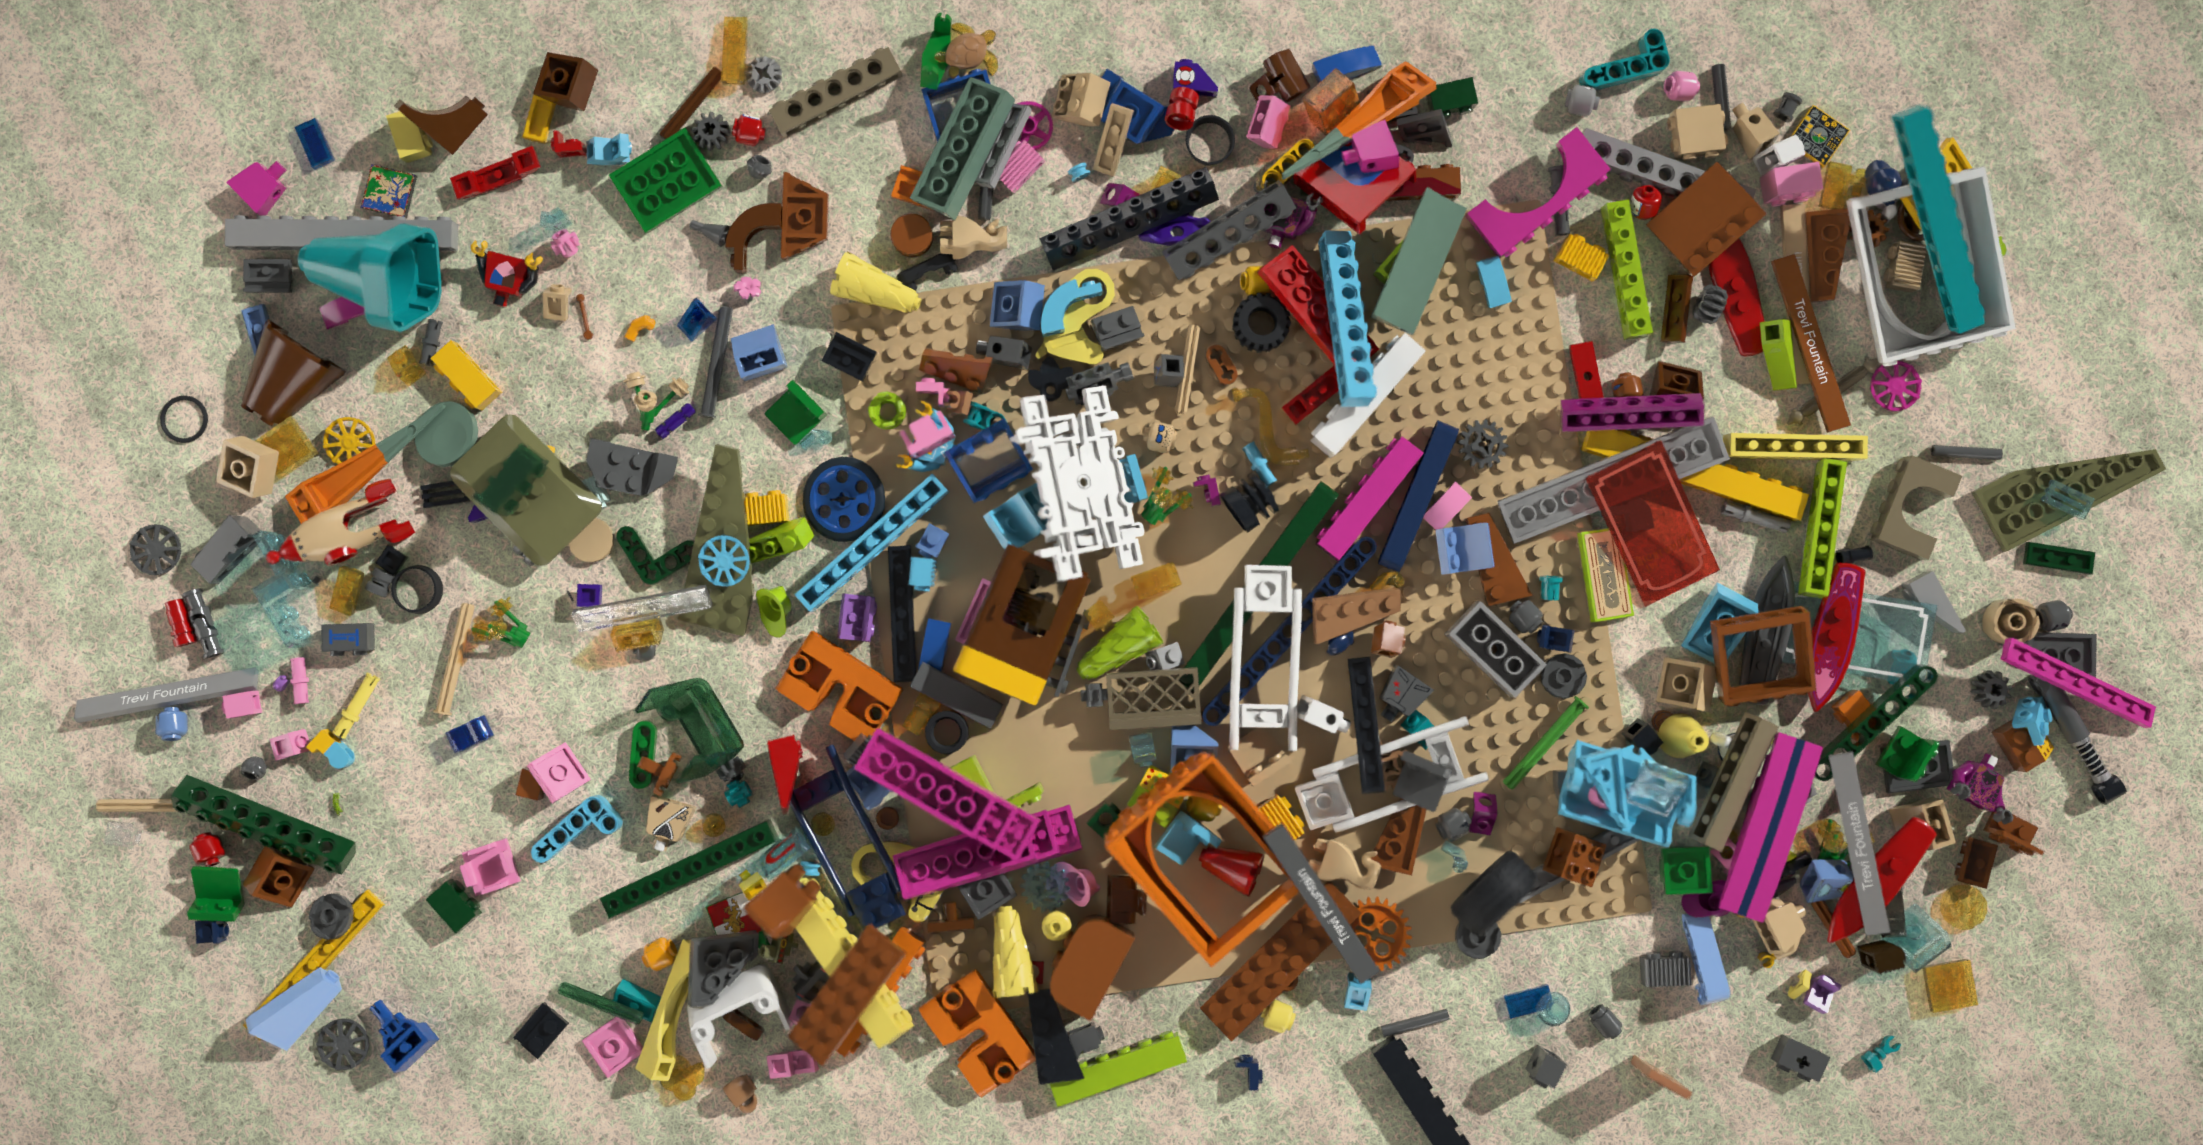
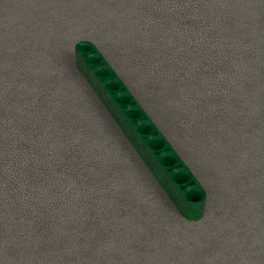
M1320 481L1259 565L1288 566L1338 498L1339 493ZM1234 599L1184 666V668H1198L1199 686L1233 641ZM1243 611L1242 627L1251 617L1253 612ZM1183 674L1178 681L1188 689L1194 682L1193 674Z

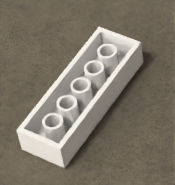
M1406 333L1401 337L1396 335L1385 347L1388 352L1386 354L1382 352L1372 362L1374 367L1373 384L1376 385L1377 394L1369 406L1341 407L1336 404L1325 416L1329 420L1326 423L1322 421L1311 432L1314 437L1310 441L1330 459L1339 452L1425 353L1426 350Z

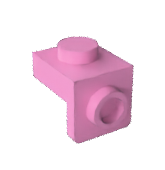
M922 378V382H916V392L918 394H938L939 407H945L944 402H949V395L946 394L949 388H945L943 382H935L933 378Z

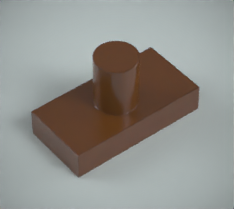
M956 902L942 903L944 919L929 920L927 923L928 933L974 929L975 926L974 916L957 918Z

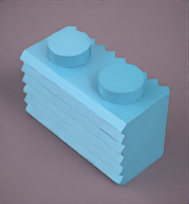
M911 557L909 585H913L914 590L930 591V587L935 586L934 582L936 580L934 578L937 572L935 564H937V561L929 558Z

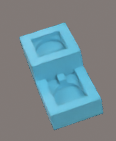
M1499 256L1477 261L1480 283L1484 287L1488 307L1493 308L1512 302Z

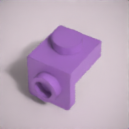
M1827 975L1811 979L1803 1004L1821 1014H1825L1829 1010L1834 992L1839 991L1841 985Z

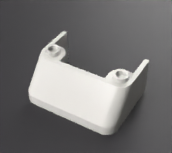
M758 964L743 971L730 986L727 985L718 994L719 998L712 1005L691 1008L687 1002L691 1036L707 1069L718 1060L710 1044L715 1034L711 1020L752 1001L759 1013L768 1014L776 1010L785 1030L790 1029L794 1024L789 1020L790 1009L772 971L764 964Z

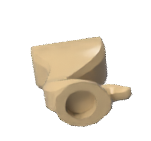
M959 215L956 220L940 221V236H953V238H940V254H953V259H962L978 250L995 252L1007 249V226L996 228L999 225V220L996 219L989 223L986 231H984L973 220Z
M1317 839L1314 850L1325 855L1322 862L1311 859L1309 864L1319 879L1324 881L1344 879L1360 889L1374 888L1381 865L1372 860L1371 857H1375L1377 851H1369L1363 854L1362 864L1368 869V873L1364 876L1360 872L1352 851L1345 844L1333 839L1330 841Z

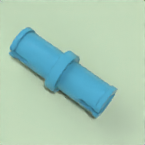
M1255 441L1242 448L1252 464L1251 469L1256 471L1259 478L1267 486L1275 483L1277 479L1267 464L1268 460L1263 458Z

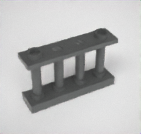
M1039 593L1036 594L1037 597H1040L1042 599L1046 598L1045 595ZM1084 609L1082 616L1075 615L1073 622L1079 624L1075 637L1067 635L1064 640L1065 644L1071 645L1068 658L1058 656L1054 663L1064 667L1060 680L1048 677L1045 684L1056 688L1054 695L1056 697H1059L1060 693L1065 694L1069 681L1065 680L1069 666L1082 629H1088L1091 616H1088V610ZM1026 623V626L1024 628V631L1036 636L1037 634L1043 636L1046 631L1044 629H1041L1039 633L1031 629H1028V623Z

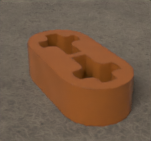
M1210 346L1206 352V360L1220 384L1232 385L1238 375L1233 362L1222 346ZM1212 350L1222 353L1220 355L1222 362L1220 365L1216 359L1210 358ZM1222 366L1225 367L1227 372H1233L1231 375L1232 380L1222 379L1221 376L1224 374Z

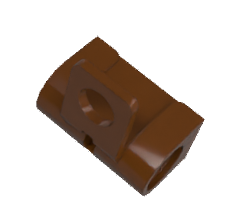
M1290 49L1279 51L1265 59L1263 65L1267 72L1249 87L1256 102L1260 96L1257 91L1258 86L1262 85L1266 90L1265 95L1274 96L1279 93L1285 103L1296 100L1311 88Z
M1108 875L1106 918L1111 924H1135L1136 913L1146 916L1147 894L1145 891L1137 889V882L1129 875Z

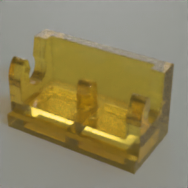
M1173 562L1130 577L1138 600L1182 585Z

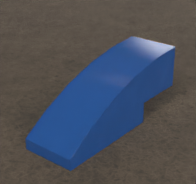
M1373 45L1344 51L1315 61L1312 65V71L1321 89L1339 81L1341 84L1382 67V63Z
M928 618L919 668L922 662L940 671L943 670L952 623Z

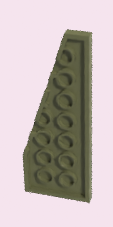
M715 444L678 620L744 636L755 592L754 584H752V563L749 565L746 576L732 586L714 585L702 575L699 566L698 556L703 545L713 537L721 535L734 537L745 546L748 554L750 548L747 515L744 507L745 496L742 488L741 477L743 476L740 449ZM721 540L714 541L712 544L721 552ZM726 540V551L729 552L736 543ZM708 546L704 555L715 557V553ZM740 546L732 554L734 557L745 556ZM703 559L705 569L714 564V561ZM746 560L735 561L734 565L744 570ZM718 568L708 572L714 579L716 578ZM730 569L733 580L740 577V573ZM725 571L721 574L719 580L721 582H729Z
M2154 449L2011 471L1972 491V494L2002 552H2007L2166 470L2157 450Z

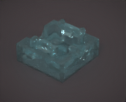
M1645 759L1639 767L1634 783H1629L1625 789L1626 801L1668 818L1689 786L1688 775L1678 772L1676 769H1670L1657 764L1655 761L1652 762ZM1658 778H1660V779H1662V780H1665L1666 782L1663 783V782L1657 781V780H1658Z

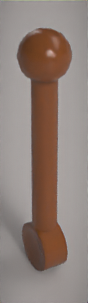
M578 294L576 300L579 302L585 327L584 338L590 340L593 338V333L589 329L583 302L585 297L583 294Z

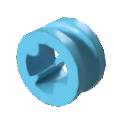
M1080 163L1068 170V174L1073 176L1072 182H1077L1090 175V171L1085 168L1087 166L1086 163Z
M801 861L800 865L805 870V875H820V872H818V868L821 867L820 863Z

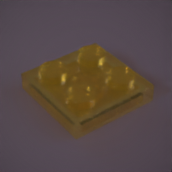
M293 416L288 417L255 440L260 444L279 451L275 473L279 479H283L319 454Z
M1969 959L1922 966L1931 1012L1936 1013L1978 1005L1972 966Z

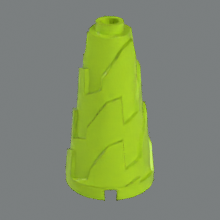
M1135 606L1077 663L1079 667L1076 670L1083 680L1085 678L1088 680L1097 678L1111 669L1118 668L1131 659H1136L1163 644L1159 632L1148 621V616L1140 607Z

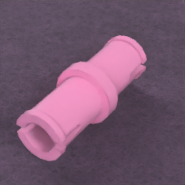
M303 657L290 659L292 670L290 684H293L294 704L309 703L307 689L309 678L306 677V658Z

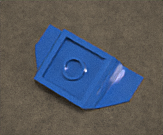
M1108 68L1106 69L1102 78L1111 83L1101 121L1106 123L1110 105L1114 103L1134 110L1126 137L1136 144L1170 136L1175 129L1169 127L1165 122L1167 106H1163L1124 81L1116 73Z

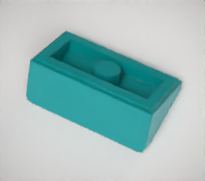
M623 979L615 991L611 1004L652 1023L661 996Z

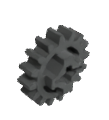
M1484 419L1481 425L1476 420L1473 422L1474 427L1469 424L1465 426L1468 432L1462 431L1460 435L1464 439L1457 442V444L1463 445V448L1458 451L1459 453H1465L1462 460L1470 459L1471 467L1478 463L1479 469H1482L1484 464L1491 468L1492 461L1496 464L1500 463L1498 456L1504 457L1506 453L1502 449L1508 447V444L1503 443L1507 435L1501 436L1500 434L1503 428L1496 429V422L1488 425L1487 419ZM1485 430L1490 431L1494 436L1486 434ZM1474 432V439L1471 444H1468L1469 438ZM1481 440L1482 442L1486 441L1487 446L1479 447L1478 443H1480ZM1497 444L1496 452L1492 456L1491 450ZM1471 452L1479 454L1480 458L1475 457Z

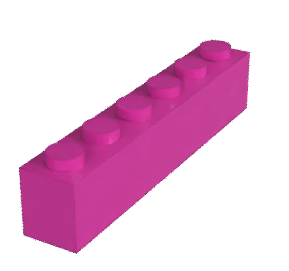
M1403 436L1398 440L1394 438L1386 447L1388 453L1385 457H1378L1372 465L1375 469L1370 476L1367 473L1358 483L1361 486L1356 493L1352 491L1344 501L1347 504L1342 511L1338 509L1330 518L1332 524L1329 528L1323 527L1316 536L1318 539L1316 545L1336 561L1342 558L1423 455L1421 450Z

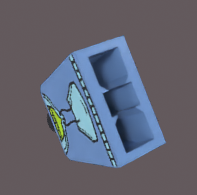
M1812 860L1800 881V887L1807 903L1841 897L1845 889L1853 881V870L1850 871L1844 860Z

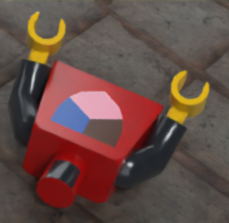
M476 240L471 244V251L476 254L477 268L485 288L496 292L493 301L494 305L507 307L510 295L521 298L523 294H526L537 284L538 265L543 261L541 256L537 257L534 261L532 258L533 253H531L524 260L492 251L486 253L484 252L488 247L486 241L481 243L482 248L477 246Z

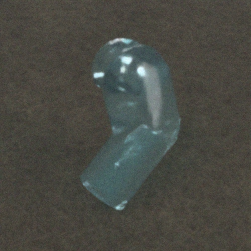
M812 429L799 444L805 450L814 443L827 445L832 441V434L825 429Z

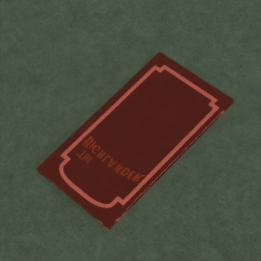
M1661 440L1585 477L1645 607L1720 570Z

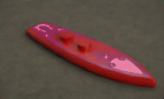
M1851 563L1835 564L1831 575L1829 596L1822 598L1811 632L1817 690L1809 691L1808 697L1814 712H1818L1837 691L1845 677L1855 646L1862 605L1865 569Z

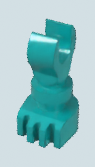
M1885 1036L1879 1047L1873 1049V1053L1867 1051L1861 1056V1059L1870 1070L1875 1073L1879 1072L1883 1068L1880 1060H1884L1887 1054L1900 1049V1043H1896L1892 1047L1889 1046V1042L1895 1036Z

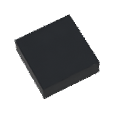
M387 544L375 563L396 576L408 556Z

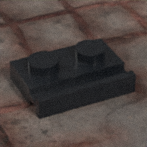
M836 332L822 362L863 382L877 352Z
M544 1002L513 1038L517 1039L527 1051L539 1059L567 1027L569 1022Z

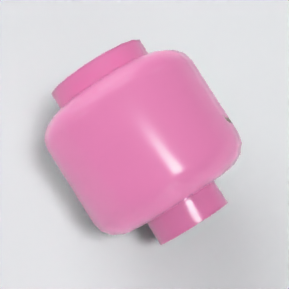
M1674 71L1664 82V92L1673 101H1691L1700 90L1697 76L1692 72Z

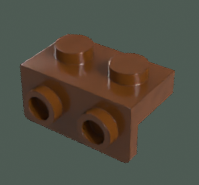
M1971 837L1968 838V841L1963 840L1960 854H1964L1962 863L1957 862L1954 873L1955 876H1958L1957 881L1987 889L1998 845Z

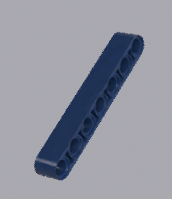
M1439 420L1434 425L1380 554L1379 565L1398 573L1402 569L1457 438L1458 428Z

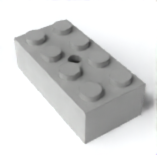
M1475 601L1445 633L1509 697L1516 698L1547 665L1481 601ZM1492 645L1497 647V651L1494 654L1491 652Z

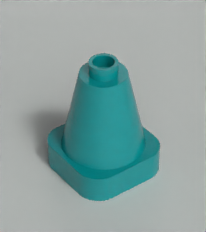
M402 223L377 235L315 238L309 245H304L298 255L299 268L305 273L306 278L310 282L364 307L366 320L373 327L397 332L405 331L432 315L436 311L441 299L442 286L438 238L436 233L430 228Z

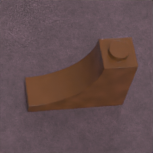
M467 96L453 106L441 110L418 109L406 104L401 99L394 105L398 111L452 155L488 115L483 110L484 104L475 97L471 100Z

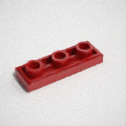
M1593 341L1570 345L1569 351L1579 399L1604 398ZM1584 373L1589 375L1590 379L1588 381L1584 379Z

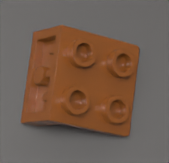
M1994 811L1991 813L1983 831L1990 834L1988 838L2001 844L2010 845L2009 849L2020 854L2024 853L2032 857L2034 854L2043 856L2045 851L2031 845L2039 827L2013 815L2012 822L2004 825L2002 821H1994L1993 815L1996 813Z
M1557 827L1542 870L1561 878L1593 887L1607 845Z

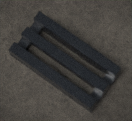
M453 481L420 486L423 493L421 496L424 499L423 508L470 502V499L464 494L462 498L429 503V498L462 494L463 492L460 489L428 494V490L457 486Z

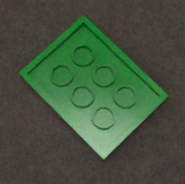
M686 128L681 129L609 174V177L646 234L723 187Z

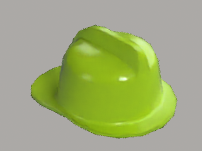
M777 586L770 590L760 588L756 592V599L761 621L770 635L780 638L786 632L785 617L791 610V601L783 586Z

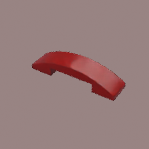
M529 146L512 153L510 158L477 171H466L451 177L450 180L457 199L461 200L514 183L534 173L541 166L534 146Z
M1333 365L1282 407V410L1295 425L1339 391L1336 366Z

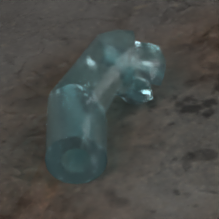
M1446 840L1441 850L1453 857V870L1457 873H1462L1468 867L1465 852L1462 848Z

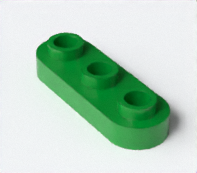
M651 721L638 722L633 728L629 782L637 789L646 788L653 781V774L637 767L641 759L640 752L642 750L647 752L646 758L655 761L657 728ZM643 728L649 729L650 733L648 736L643 735ZM639 773L645 774L644 781L638 779Z

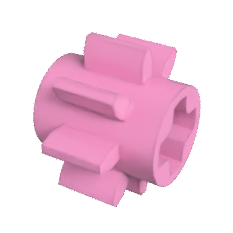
M562 229L553 234V241L550 243L556 256L561 253L564 258H567L577 253V246L580 243L574 231L569 234L566 229Z

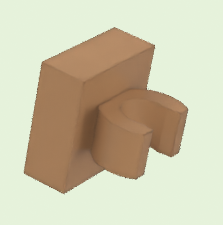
M947 391L946 394L950 395L949 402H944V406L947 408L946 412L952 415H968L973 394L968 391Z

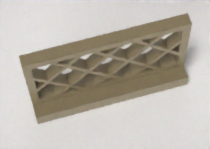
M1197 667L1106 673L1110 730L1201 724ZM1183 674H1193L1194 682L1188 689L1178 681ZM1164 675L1172 680L1165 690L1155 682L1160 676ZM1138 677H1144L1150 682L1143 691L1132 684ZM1121 678L1127 685L1119 693L1112 687L1111 679ZM1175 683L1185 691L1178 700L1168 693ZM1152 685L1162 692L1155 702L1145 695ZM1129 687L1139 694L1132 703L1122 696ZM1193 687L1195 694L1190 691ZM1189 694L1195 699L1196 708H1185L1180 702ZM1164 695L1174 702L1170 709L1163 710L1157 705ZM1141 697L1151 704L1147 711H1140L1134 706ZM1119 698L1129 706L1124 712L1114 713L1113 705Z

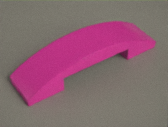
M343 297L337 298L319 308L326 329L349 322L348 320L365 314L364 307Z

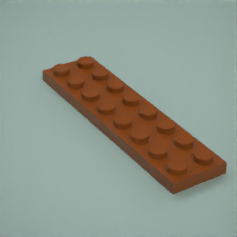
M1328 881L1324 887L1349 925H1351L1362 913L1331 881ZM1307 902L1200 1007L1205 1015L1231 1042L1332 943V940Z

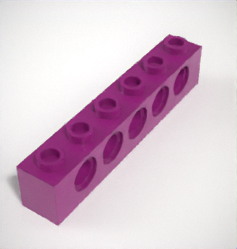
M1701 393L1560 400V422L1562 432L1704 426L1705 404Z

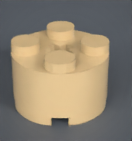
M2000 599L1993 601L1986 608L1982 618V628L1984 633L1994 642L2004 644L2006 638H2014L2024 643L2031 640L2037 634L2040 619L2034 610V606L2023 599Z

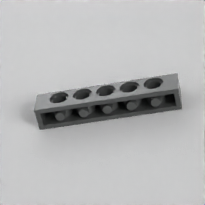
M1278 180L1162 253L1178 280L1182 278L1187 279L1201 266L1206 267L1212 264L1214 258L1221 254L1226 255L1237 244L1246 243L1251 240L1258 231H1265L1276 220L1280 218L1285 219L1290 216L1293 210L1296 209V206L1284 185ZM1274 204L1272 211L1264 212L1266 205ZM1248 216H1255L1251 224H1244ZM1235 228L1233 235L1225 236L1227 229ZM1209 240L1216 241L1212 248H1205ZM1196 252L1194 259L1186 260L1188 253Z

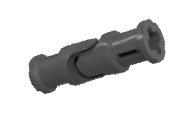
M198 588L187 591L181 596L187 602L189 608L188 615L195 630L197 641L201 642L205 653L203 658L208 659L223 654L225 651L221 649L218 642V631L214 627L209 606L205 605L202 596L203 589Z

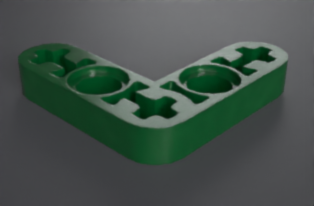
M624 526L618 530L616 537L641 580L646 584L655 585L690 563L691 555L683 556L682 558L685 562L682 563L681 558L675 552L679 550V554L684 553L687 550V545L693 547L694 541H684L662 556L654 559L635 528ZM624 532H632V542L635 544L639 542L640 545H636L632 547L630 550H628V547H631L632 545L628 540L623 541L622 538L625 536ZM638 549H642L646 554L642 562H637L634 559V553ZM669 556L675 557L677 561L676 567L673 569H668L665 566V560ZM651 561L652 564L647 566L651 571L656 570L657 573L654 575L656 579H647L646 576L649 574L647 569L644 567L640 569V566Z

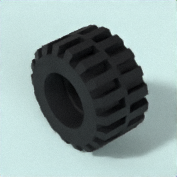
M1256 293L1255 296L1250 295L1240 303L1234 314L1232 325L1235 332L1234 336L1236 340L1240 341L1239 344L1242 347L1246 346L1247 350L1251 352L1252 350L1257 351L1256 353H1262V351L1269 352L1274 348L1276 349L1288 335L1291 320L1289 319L1290 312L1286 310L1285 305L1279 301L1277 296L1274 298L1270 293H1266V295H1262V293ZM1265 311L1272 316L1275 326L1270 334L1258 335L1250 329L1248 319L1253 312Z

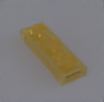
M724 17L722 84L745 85L748 35L747 17Z

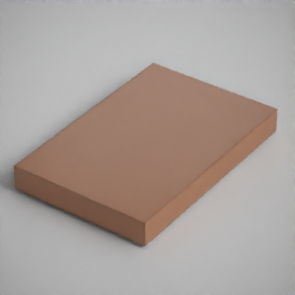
M1635 1055L1632 1057L1631 1064L1648 1078L1684 1099H1690L1693 1092L1674 1077Z

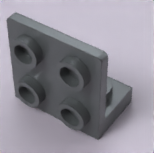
M1404 751L1401 760L1405 761V764L1394 788L1393 795L1431 812H1435L1452 770L1411 752Z

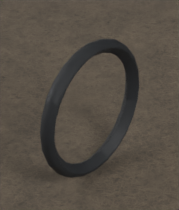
M186 395L177 396L164 405L160 415V424L162 430L170 439L180 443H189L198 439L205 432L208 424V414L206 408L198 399ZM180 400H188L195 403L203 414V423L200 430L189 438L174 436L169 432L165 424L168 408Z

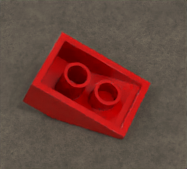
M794 735L767 741L769 758L783 815L788 813L800 766L799 759L803 758L800 740L795 741Z

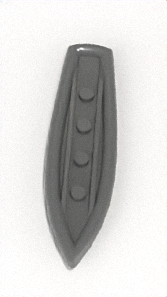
M1782 556L1770 569L1756 593L1754 602L1758 604L1759 613L1795 607L1794 580L1786 556ZM1792 624L1746 632L1739 686L1777 679ZM1770 698L1763 699L1762 702L1752 703L1749 701L1747 703L1753 705H1766L1768 704Z

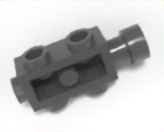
M1107 362L1067 377L1066 380L1069 387H1066L1065 391L1069 401L1074 399L1076 405H1084L1081 390L1099 386H1106L1108 397L1111 396L1115 390H1118L1116 383L1124 380L1128 382L1134 379L1129 363L1119 365L1120 368L1112 370Z

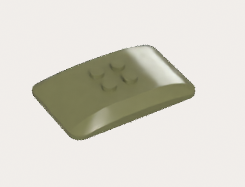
M509 414L502 417L450 470V477L460 490L527 558L539 566L549 564L602 510L600 499L516 415Z

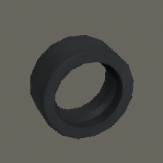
M944 710L934 714L928 720L925 727V738L928 745L934 751L941 754H951L958 751L965 745L968 739L969 728L967 722L959 713ZM942 719L954 720L960 728L959 739L949 746L938 743L934 737V727Z

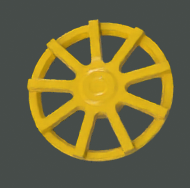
M342 417L333 421L325 429L323 448H325L332 462L340 464L343 461L339 460V458L345 451L347 452V459L352 457L353 451L356 454L361 453L358 450L359 446L370 448L375 445V437L370 427L362 420L354 417ZM343 421H353L349 433L346 431ZM359 423L366 428V431L356 435L354 432ZM339 424L343 435L332 431V428ZM329 434L339 439V442L328 444ZM369 434L371 444L361 443L360 438ZM340 446V451L334 456L330 447Z

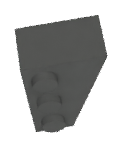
M229 515L204 548L196 554L194 561L190 565L210 584H219L266 535L248 517Z

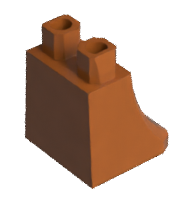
M799 864L794 865L788 871L781 872L769 885L743 906L745 912L768 935L775 939L788 936L794 931L818 900L816 896L822 888L813 879L809 880L805 886L799 881L806 874Z

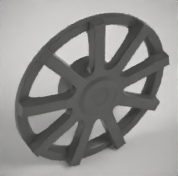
M153 524L140 528L129 543L131 561L141 572L146 574L161 575L169 572L176 566L181 556V543L178 536L173 530L164 525ZM155 529L153 540L150 539L146 531ZM160 529H163L169 533L159 541ZM141 535L147 541V545L137 542ZM171 537H174L177 546L166 547L165 543ZM135 546L144 548L145 552L136 555ZM177 550L175 560L165 555L166 551ZM148 556L144 566H142L138 559ZM160 558H163L171 565L162 570ZM153 559L155 560L157 571L148 570Z
M342 1018L336 1019L323 1027L316 1046L318 1047L322 1062H325L335 1070H348L356 1067L364 1060L369 1049V1039L365 1029L358 1022ZM342 1022L352 1024L347 1034H343ZM334 1024H337L339 1036H336L329 1029ZM358 1027L363 1036L352 1039L351 1034ZM325 1033L328 1036H330L334 1041L323 1042V1037ZM365 1039L364 1050L353 1046L355 1042ZM323 1046L333 1047V1050L325 1055ZM350 1051L359 1053L362 1056L355 1062ZM338 1053L337 1062L335 1064L331 1062L329 1058L333 1054ZM343 1054H345L350 1065H341Z

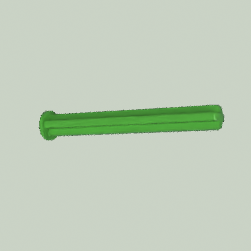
M1576 696L1574 697V702L1503 780V783L1509 789L1513 790L1583 710L1589 709L1581 699Z

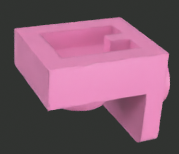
M305 729L269 739L276 761L310 751L306 748L310 742Z

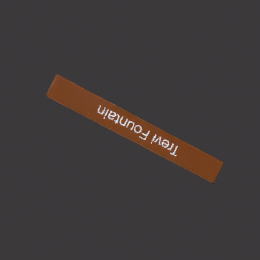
M1792 254L1773 260L1771 264L1826 432L1851 426L1796 256Z

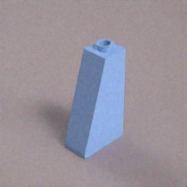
M319 967L248 1016L245 1020L248 1033L287 1051L342 990L339 976L332 970L326 971Z

